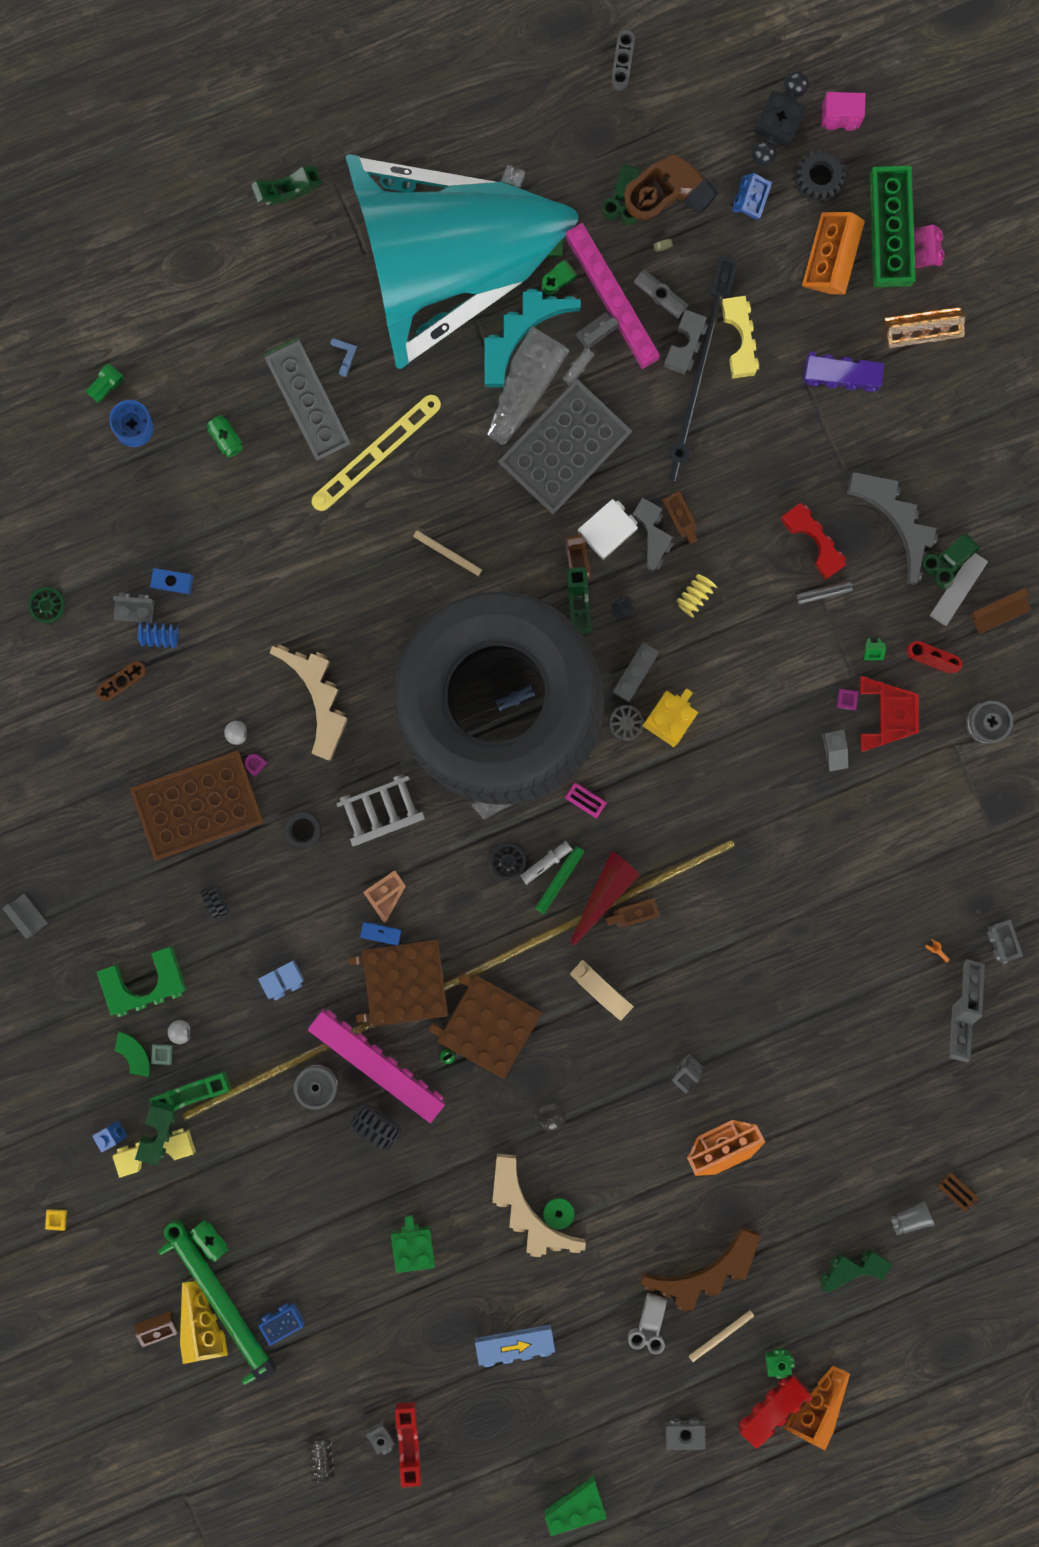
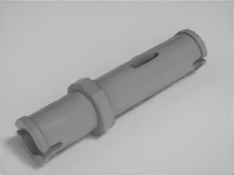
M565 840L553 851H548V855L521 874V878L528 885L554 863L558 864L559 860L573 849Z

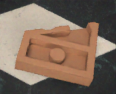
M393 871L363 893L383 922H386L406 885L397 872Z

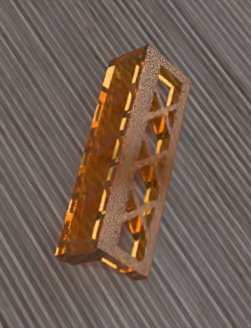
M961 308L885 318V327L888 332V347L893 348L962 338L965 333V316ZM959 324V332L951 333L948 331L953 325ZM939 327L941 329L937 335L930 334L933 328ZM917 330L923 332L918 338L910 336ZM902 333L904 335L900 340L893 341V334Z

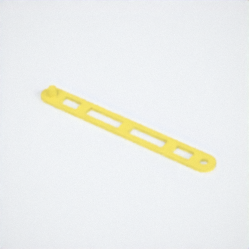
M435 395L424 397L314 494L312 498L313 507L316 510L325 511L439 411L441 407L439 398ZM434 402V407L430 408L428 403ZM421 409L426 416L413 425L409 418ZM399 426H402L407 432L382 453L377 446ZM370 453L376 460L351 481L346 473ZM339 480L344 488L332 497L327 490Z

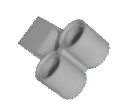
M652 1293L647 1294L639 1328L631 1329L628 1333V1341L633 1349L639 1350L647 1345L648 1350L652 1354H660L664 1350L665 1344L659 1331L666 1308L667 1297ZM640 1335L642 1339L640 1342L634 1343L632 1337ZM653 1340H659L660 1345L653 1348L650 1346Z

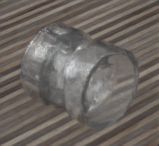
M508 164L501 182L521 188L526 171L522 169L516 170L514 166Z

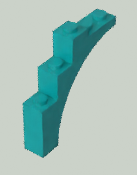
M527 289V292H523V315H519V312H508V315H504V338H500V335H489V338H485V387H504L505 372L509 359L517 344L526 333L550 317L580 311L581 299H576L573 296L565 297V299L549 296L546 299H542V292H538V289Z

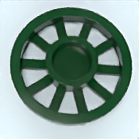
M43 587L31 595L28 607L34 619L42 623L56 622L63 615L65 601L57 590ZM42 591H48L47 597L44 596ZM51 591L56 593L52 599H50ZM38 593H40L42 599L40 600L35 598V596ZM59 597L61 602L54 603V601ZM33 600L38 602L37 606H32ZM61 605V610L56 609L55 606ZM39 608L40 611L35 615L33 609ZM53 610L59 613L56 617L52 613ZM42 612H44L43 620L38 618V616L41 615ZM47 613L51 615L52 619L47 620Z

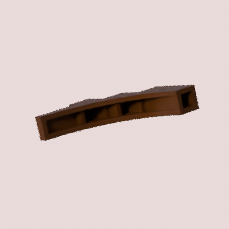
M740 1227L734 1241L726 1252L704 1269L677 1277H659L642 1273L640 1282L643 1288L649 1291L656 1289L661 1291V1294L666 1297L672 1298V1296H675L674 1303L678 1309L685 1312L688 1310L693 1311L701 1289L706 1295L714 1296L715 1294L719 1296L727 1274H729V1278L736 1281L740 1279L746 1280L761 1236L758 1232Z

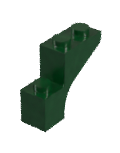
M871 1249L862 1254L860 1265L839 1253L838 1257L835 1256L830 1263L831 1268L828 1273L825 1272L821 1277L820 1286L824 1291L830 1293L862 1275L874 1276L883 1281L892 1263Z

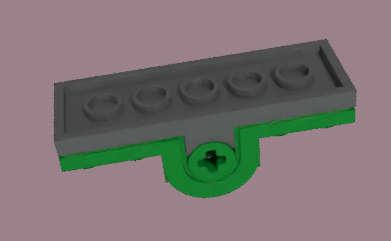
M296 338L264 354L263 356L316 461L350 445L351 443L300 340Z

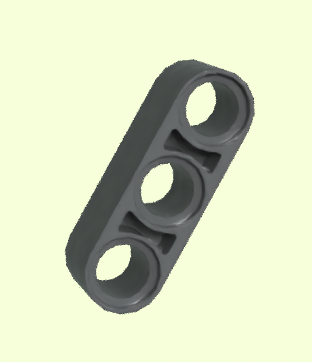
M629 30L621 31L617 39L611 85L617 91L624 90L628 86L635 42V36ZM628 39L631 43L625 45L621 40ZM624 57L628 62L620 63L618 59ZM622 76L625 81L617 82L615 78Z

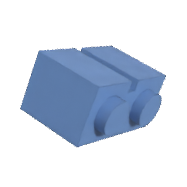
M295 960L258 979L268 999L274 998V1000L285 996L284 991L288 989L294 991L302 987L301 983L305 981Z

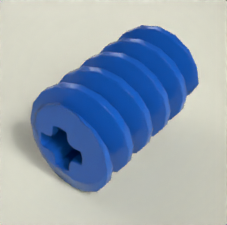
M139 622L137 639L141 646H145L148 643L149 647H153L155 643L156 647H161L163 643L164 648H168L169 645L172 648H176L179 640V627L177 625L176 630H174L173 625L170 624L169 628L166 629L165 624L162 623L161 628L158 629V625L155 623L153 628H151L150 623L147 622L146 627L143 628L142 622Z

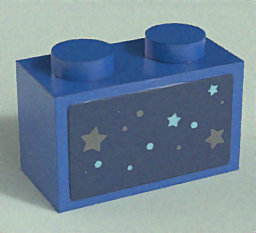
M286 1303L279 1307L278 1312L272 1315L270 1312L261 1318L262 1321L259 1324V1328L269 1346L303 1328L305 1321L295 1303L290 1305Z

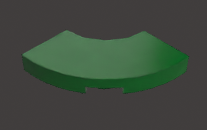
M119 1031L115 1051L121 1053L127 1059L130 1065V1074L149 1077L150 1061L148 1054L137 1039Z

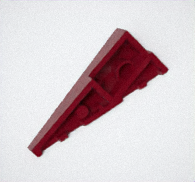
M614 851L609 855L570 940V943L574 946L578 944L640 876L628 862Z

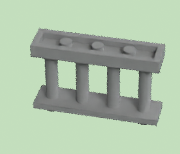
M404 774L394 777V781L352 798L350 794L339 798L340 802L336 803L337 807L344 805L355 833L353 834L354 838L350 839L352 846L425 819L423 812L419 813L418 810H415L405 784L406 781L410 780L409 776L405 777ZM395 785H398L408 810V817L402 820L400 816L397 817L387 790ZM380 792L390 817V824L384 827L382 823H379L369 795ZM361 798L373 826L371 827L372 831L368 833L361 830L351 802Z

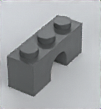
M685 309L677 332L685 334L689 343L682 348L671 345L664 364L665 368L684 375L687 370L691 371L694 360L691 359L693 352L698 353L701 345L698 339L700 334H705L708 324L705 323L707 317Z
M643 642L612 693L629 702L658 656L659 651Z

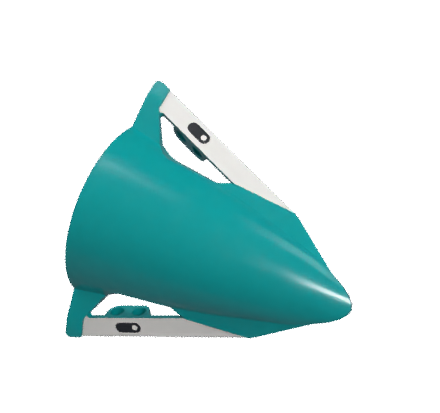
M350 154L346 156L355 194L363 213L371 243L395 366L398 369L409 364L410 361L525 281L559 241L566 236V232L576 226L578 221V214L571 207L503 182L370 160ZM369 175L380 176V184L384 188L403 192L383 191ZM416 183L445 188L439 192H412L416 188ZM462 293L474 294L449 313L441 312L416 330L417 335L407 340L412 317L421 308Z

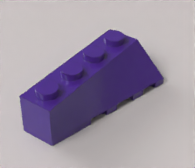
M809 352L805 359L803 382L807 383L808 386L824 384L827 388L844 386L847 390L864 388L866 392H876L882 386L884 363L858 360L857 363H854L853 359L847 357L835 360L833 355L825 354L824 356L816 357L815 352Z

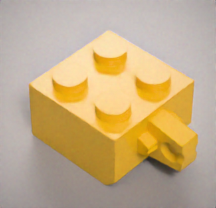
M686 688L680 697L677 694L674 696L666 691L642 726L675 747L698 714L696 710L690 707L691 704L687 702L693 692Z

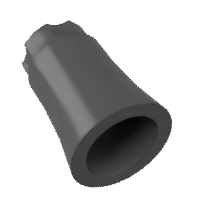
M925 1200L890 1217L897 1235L903 1232L906 1234L914 1230L935 1226Z

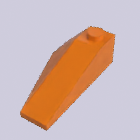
M832 1366L818 1382V1386L810 1393L813 1399L808 1403L804 1401L800 1406L801 1409L796 1414L791 1413L784 1429L826 1450L835 1429L850 1374Z

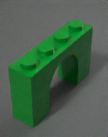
M173 946L151 953L158 973V983L154 991L149 995L141 996L129 991L124 983L119 965L97 971L111 1016L117 1014V1017L129 1014L128 1010L135 1008V1011L147 1008L146 1004L151 1002L154 1005L165 1002L164 998L171 996L172 999L183 996L182 992L187 990Z

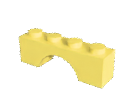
M746 296L723 299L721 303L723 321L733 325L739 331L742 339L741 348L729 359L732 379L754 376L757 372L756 370L759 369L758 358H754L756 342L751 337L753 322L749 320L748 313H751L750 302L746 301Z
M183 1128L172 1131L169 1142H164L163 1148H166V1153L174 1160L193 1155L196 1152L190 1131H184ZM140 1142L135 1143L136 1146L128 1148V1146L118 1148L117 1152L113 1155L119 1178L136 1173L141 1169L142 1162L135 1160Z

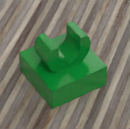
M868 638L864 649V660H883L886 651L885 643H882L880 638L877 639V643H871L870 638Z

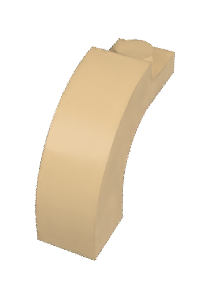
M584 960L570 973L588 993L620 1021L634 1007Z

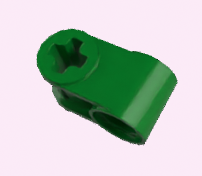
M567 260L559 263L543 277L541 287L545 294H555L578 276ZM547 282H549V283L554 282V286H553V287H552L551 285L547 286Z

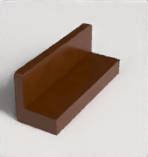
M1026 588L970 613L978 633L982 634L1031 611V607L1025 597L1029 595Z

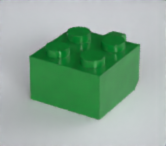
M413 1214L405 1215L406 1226H401L402 1230L392 1231L391 1233L396 1273L435 1268L430 1226L419 1227V1224L414 1225Z

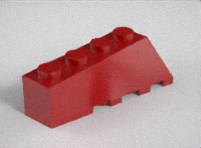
M793 1373L792 1375H787L786 1378L780 1379L779 1385L775 1389L772 1388L765 1396L766 1399L762 1403H757L752 1409L753 1412L739 1422L738 1429L740 1434L756 1449L775 1433L774 1428L776 1426L781 1427L787 1422L790 1413L796 1414L801 1409L802 1402L806 1401L808 1403L813 1399L808 1388Z

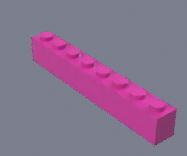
M583 223L567 231L565 239L612 318L615 317L618 321V329L641 369L658 361L660 355Z
M322 1009L309 1026L308 1031L431 1123L444 1107V1097L437 1091H434V1093L428 1089L429 1086L421 1079L417 1081L413 1078V1073L408 1069H401L397 1066L398 1062L394 1058L384 1056L382 1054L383 1051L378 1046H371L367 1043L368 1039L365 1036L351 1031L352 1027L344 1021L342 1023L336 1019L337 1016L332 1011Z

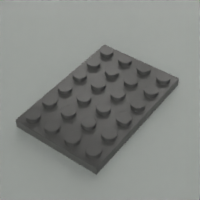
M576 379L505 453L498 463L554 515L632 433V430Z

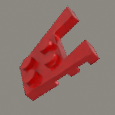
M860 677V694H880V734H860V752L919 733V694L868 679L867 677Z

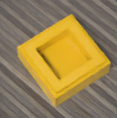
M47 1209L45 1229L65 1230L67 1210Z

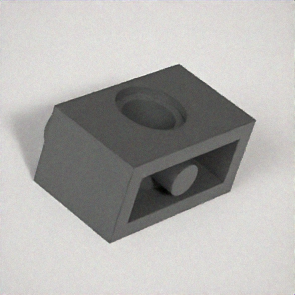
M673 1418L670 1421H665L666 1449L706 1450L704 1421H700L698 1418H691L689 1421ZM683 1430L690 1431V1434L687 1437H682L680 1435V1433Z

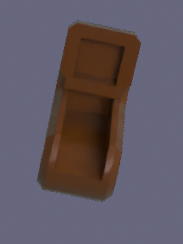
M584 535L567 536L565 538V547L570 569L586 567L587 579H590L591 573Z

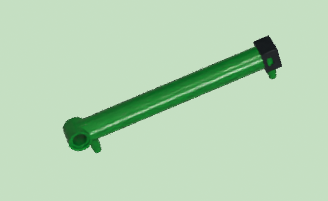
M180 1220L171 1221L164 1230V1236L169 1242L162 1246L158 1253L162 1255L175 1248L252 1368L251 1373L241 1380L242 1384L246 1385L255 1379L260 1383L275 1373L276 1365L261 1348L189 1236L185 1224ZM171 1227L178 1228L179 1235H173Z

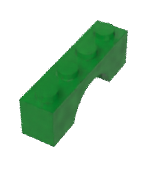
M226 1071L155 1095L149 1100L150 1103L152 1100L175 1105V1111L197 1101L229 1092L232 1088Z

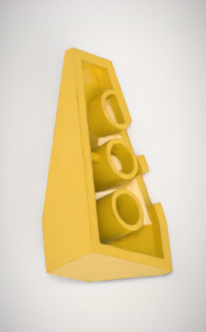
M196 1281L182 1283L180 1347L183 1364L228 1355L225 1335L219 1329L216 1322L217 1317L215 1313H212L209 1301Z

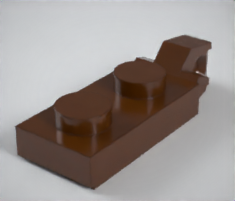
M680 491L662 499L681 538L686 536L690 545L698 541L694 534L697 531L696 523Z
M655 898L617 908V910L613 911L614 915L606 917L605 920L608 926L617 923L618 927H626L659 917L660 914Z

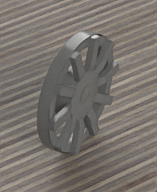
M631 705L619 706L610 714L608 721L610 732L621 741L634 740L643 730V716L637 708ZM623 708H628L627 715H625ZM631 710L635 712L632 717L630 716ZM617 711H621L622 717L616 714ZM636 716L639 717V721H634L633 719ZM613 717L619 719L618 722L612 723ZM640 723V727L637 728L634 724ZM614 725L619 727L616 731L613 728ZM632 728L637 731L635 735L631 730ZM621 730H623L622 737L618 735ZM627 731L630 733V738H626Z

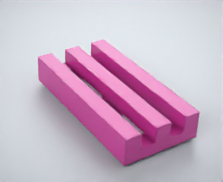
M574 782L565 796V799L596 819L607 804V802ZM575 788H578L579 790L583 791L596 801L600 802L601 806H597L590 800L586 799L585 797L574 791ZM571 794L595 808L597 812L594 813L571 798Z

